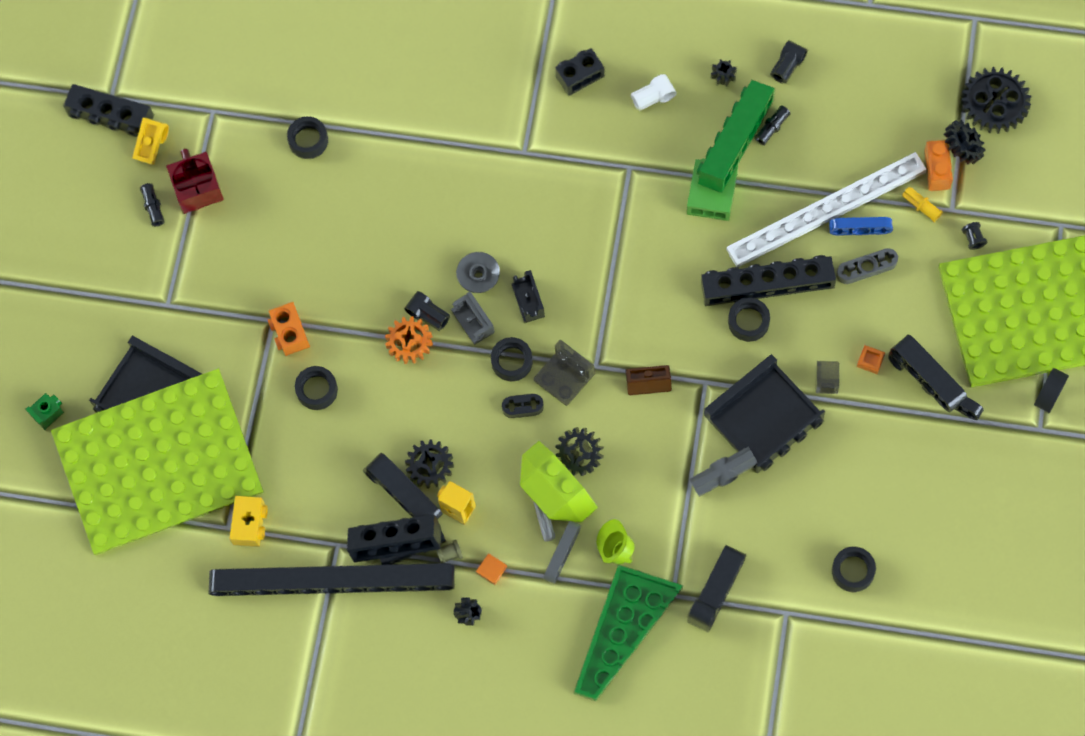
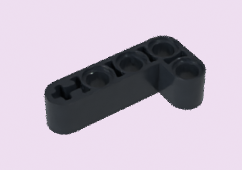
M906 335L890 349L888 359L891 364L899 371L905 368L946 411L951 412L967 398L965 390L911 335Z
M379 453L363 469L365 475L375 484H379L412 518L435 514L438 520L443 515L440 509L385 454Z
M725 545L699 598L694 601L690 609L687 621L689 624L709 633L744 564L747 554Z

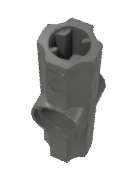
M746 447L728 458L718 459L710 465V468L689 480L700 497L718 486L722 487L730 484L738 478V475L756 466L758 462L750 448Z

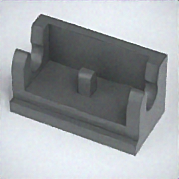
M470 291L452 303L454 306L451 309L452 313L474 345L495 333L492 322Z

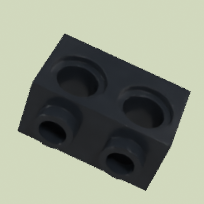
M590 48L578 52L570 60L560 62L555 67V73L567 95L570 96L605 77V68L593 49ZM592 64L591 67H585L584 65ZM569 73L574 74L573 77H566L565 75Z

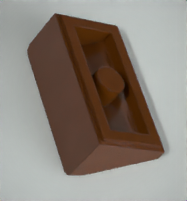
M669 365L625 369L628 395L672 391Z

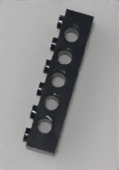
M818 255L813 257V259L807 260L796 258L791 262L785 263L775 261L770 263V265L764 266L754 264L743 269L732 267L721 272L711 270L701 274L705 306L733 303L742 298L749 297L762 299L833 289L836 283L832 256L826 257L825 255ZM811 270L814 271L816 275L809 276L806 274V272ZM790 273L793 274L795 277L793 279H787L784 277V275ZM768 276L771 277L773 281L765 282L762 278ZM746 279L751 281V284L743 285L741 281ZM728 283L730 286L728 288H722L719 286V284Z

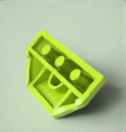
M540 441L536 442L522 455L520 487L549 520L581 523L598 508L585 488L555 454Z

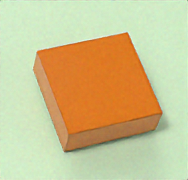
M864 345L857 367L878 374L886 352Z
M488 553L476 570V574L496 585L507 569V565Z

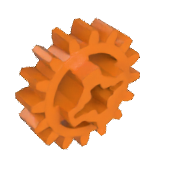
M411 316L409 321L402 317L401 323L395 320V327H388L390 334L385 335V339L388 341L385 343L386 348L390 349L389 355H395L397 362L403 358L404 364H407L410 359L415 364L418 357L423 360V353H430L427 346H433V342L430 340L432 333L428 332V325H423L421 319L415 322L413 316ZM395 344H397V346L402 347L403 350L400 351V350L395 346Z

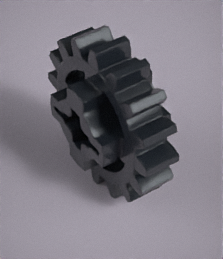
M955 120L945 128L944 136L947 138L945 143L950 145L948 149L954 154V157H959L960 162L965 161L967 165L970 163L975 164L985 156L983 153L986 149L982 147L985 143L979 139L981 135L978 134L976 128L971 129L968 122L964 124L963 120Z
M578 427L573 428L572 432L570 430L565 431V436L558 438L561 444L555 445V448L560 450L555 456L561 458V462L568 470H572L573 476L577 475L578 472L581 476L586 475V470L589 474L594 472L593 467L597 468L601 465L597 460L604 458L602 454H599V451L604 449V446H598L597 444L601 439L593 438L594 431L587 434V428L585 427L581 431H579ZM577 437L574 444H568L572 438ZM577 448H580L579 451L583 452L582 455L579 456V452L576 451ZM584 459L591 460L587 465L582 466Z
M430 439L428 444L425 445L422 440L420 441V447L413 445L414 452L407 453L410 458L405 460L406 466H409L406 469L407 474H412L410 476L411 481L417 480L419 487L423 483H426L428 489L431 483L439 487L438 481L441 480L443 483H446L445 475H452L449 468H454V463L451 462L453 459L452 453H448L449 449L447 446L441 448L442 444L440 441L433 445V441ZM427 457L429 458V461H431L432 463V471L430 470V467H428L427 465ZM420 474H426V475H428V476H430V477H425V476H422V475H420Z

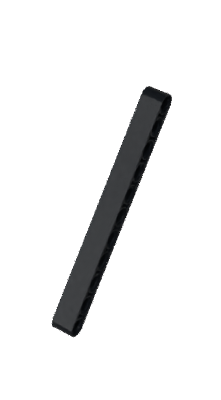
M448 563L214 569L209 571V595L446 591L455 588V566Z

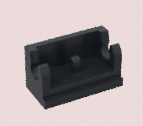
M531 270L525 271V276L522 278H518L515 275L513 283H511L524 323L545 317L544 307Z

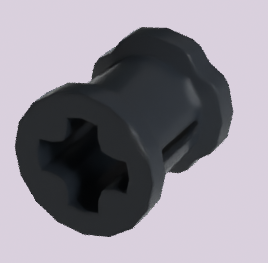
M980 222L969 223L961 229L968 239L969 250L982 248L988 243L981 233Z

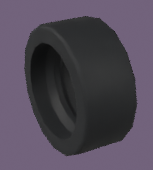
M311 116L301 117L289 126L287 141L291 151L297 157L313 159L320 156L326 150L328 134L324 124L319 119ZM306 128L316 129L320 134V140L311 147L297 145L295 137L301 130Z
M751 297L742 298L735 302L730 308L728 315L730 331L742 341L750 342L762 338L768 331L770 324V313L765 303ZM750 308L758 311L762 316L760 327L751 331L740 328L736 322V317L741 310Z
M509 337L500 340L493 347L490 355L492 369L502 380L510 382L519 381L531 371L533 364L531 349L526 342L519 338ZM509 348H516L522 351L525 357L523 366L513 371L503 369L499 364V356L502 351Z
M311 366L301 371L296 378L294 386L301 404L312 410H321L330 406L336 399L338 392L335 377L331 371L321 366ZM317 376L323 377L329 383L328 393L320 399L308 398L303 390L306 381Z
M1052 368L1034 406L1050 413L1069 375Z
M856 546L846 547L834 558L832 576L836 584L843 590L849 592L863 591L874 580L876 572L875 559L864 548ZM848 557H859L867 565V575L859 582H850L841 574V564Z

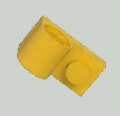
M143 118L132 158L145 163L155 164L159 145L164 143L168 136L169 125L149 118Z

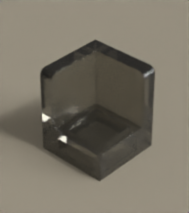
M817 361L815 393L838 394L839 362Z

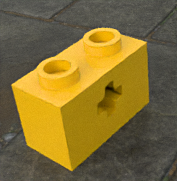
M451 481L446 486L443 485L438 492L437 497L441 512L465 525L476 507L473 493Z
M235 496L230 531V541L233 545L260 547V541L264 540L265 527H262L263 518H267L268 506L265 505L261 497Z

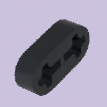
M538 394L509 396L502 402L503 414L508 418L536 416L542 413L544 409L543 399ZM533 400H536V404H538L536 409H532L531 406H524L530 405ZM509 403H514V406H521L515 407L513 412H510V409L507 408Z

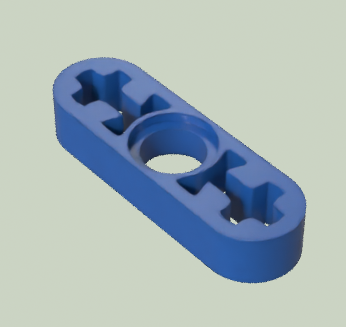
M889 217L835 218L829 221L830 234L836 236L882 235L893 231V223Z

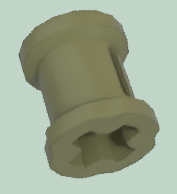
M456 539L453 540V543L436 550L441 563L455 558H463Z

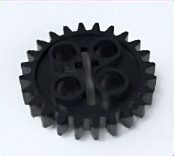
M992 67L991 72L984 68L982 75L977 71L975 78L970 76L968 83L964 84V90L961 93L963 98L960 103L964 105L962 112L968 113L967 120L974 119L973 126L978 123L981 124L980 130L988 127V133H991L993 128L996 129L997 134L1000 133L1001 128L1006 132L1009 131V126L1016 129L1017 122L1023 123V117H1027L1028 110L1031 107V103H1029L1031 95H1027L1030 89L1027 87L1023 88L1026 81L1018 82L1020 75L1012 77V70L1006 74L1003 67H1001L999 72H996L995 67ZM990 85H997L999 88H992ZM1007 98H1013L1015 101H1009ZM976 99H982L985 102L980 103ZM993 112H999L1001 116H996Z

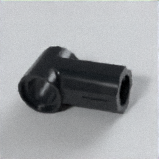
M788 40L770 76L779 83H787L796 67L803 63L808 49Z
M417 291L404 307V310L410 316H413L414 319H421L438 331L447 325L450 314L433 304L432 300L420 291Z

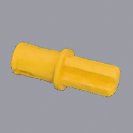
M908 187L902 194L903 198L917 208L916 211H921L933 222H936L943 213V211L928 201V197L924 198L912 187Z

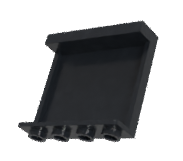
M132 335L128 341L129 350L96 400L90 398L89 401L94 407L93 410L98 413L202 375V373Z
M772 354L704 408V416L737 452L746 447L750 448L758 462L756 466L752 467L756 473L761 470H768L774 464L773 460L775 458L786 455L790 451L792 444L795 442L800 443L807 437V432L813 428L815 430L821 426L825 415V410L822 409L820 411L778 367L777 359Z

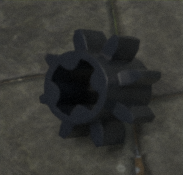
M720 59L717 65H712L714 72L711 73V79L716 78L717 86L722 84L727 87L730 81L735 82L737 67H732L731 60L727 62Z
M462 597L461 603H455L454 616L458 619V624L473 626L474 620H480L482 608L477 603V599Z

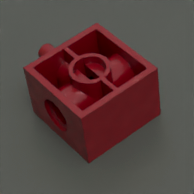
M182 149L180 153L183 160L166 165L177 200L184 214L224 200L207 151L191 157L188 149Z

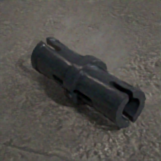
M780 105L772 117L765 120V125L754 136V139L764 146L770 137L781 129V124L790 116L791 112L785 106Z
M143 184L140 190L145 202L144 208L148 211L152 226H161L165 222L160 208L161 202L157 199L153 184Z

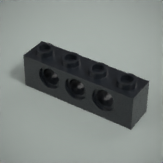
M72 84L63 104L68 116L73 119H85L93 125L102 124L113 131H126L127 134L137 137L139 134L142 119L149 118L153 120L154 117L153 111L148 105L76 84ZM112 110L109 114H104L106 111ZM131 116L128 120H124L125 117Z
M435 514L348 528L347 552L354 563L441 548V526Z

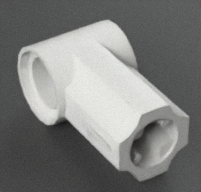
M662 74L655 77L649 85L631 93V98L635 107L641 111L659 101L664 103L675 97L676 91L668 77Z

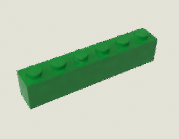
M751 80L748 87L744 86L740 95V101L734 103L732 115L730 117L727 116L724 121V129L722 132L719 131L717 133L714 146L709 147L706 153L705 162H701L698 166V184L720 193L724 191L774 102V87L755 80Z

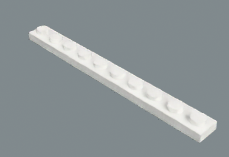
M915 152L728 246L726 250L735 266L740 267L830 220L926 173L927 169Z

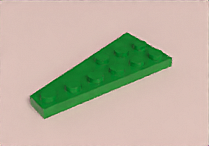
M618 564L574 694L597 701L683 589V585Z

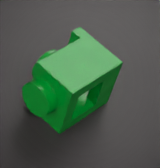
M47 393L39 398L31 407L28 406L25 409L44 430L64 414L60 407L62 402L54 394L50 397Z

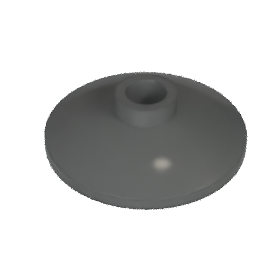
M473 252L461 259L457 266L456 275L459 284L465 290L472 293H483L496 285L500 276V269L497 261L491 255L484 252ZM481 273L482 277L476 278L475 274Z

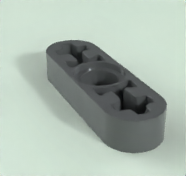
M886 248L844 262L838 267L837 278L843 284H851L890 271L897 265L898 254L895 250ZM888 256V258H892L891 263H888V261H883L884 257ZM868 261L873 264L874 268L871 271H865L862 269L861 264ZM844 269L851 272L850 277H847L846 274L842 275Z
M573 521L568 523L546 569L544 580L553 584L556 583L581 529L580 524Z

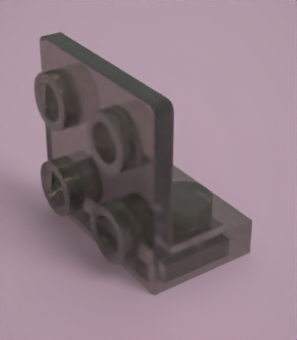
M560 339L555 345V354L534 377V382L562 404L568 406L595 375V368L592 363Z

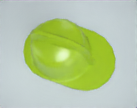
M612 519L607 521L600 528L596 539V545L602 560L608 564L621 565L625 562L632 563L631 555L635 548L633 540L627 535L623 524L619 520Z

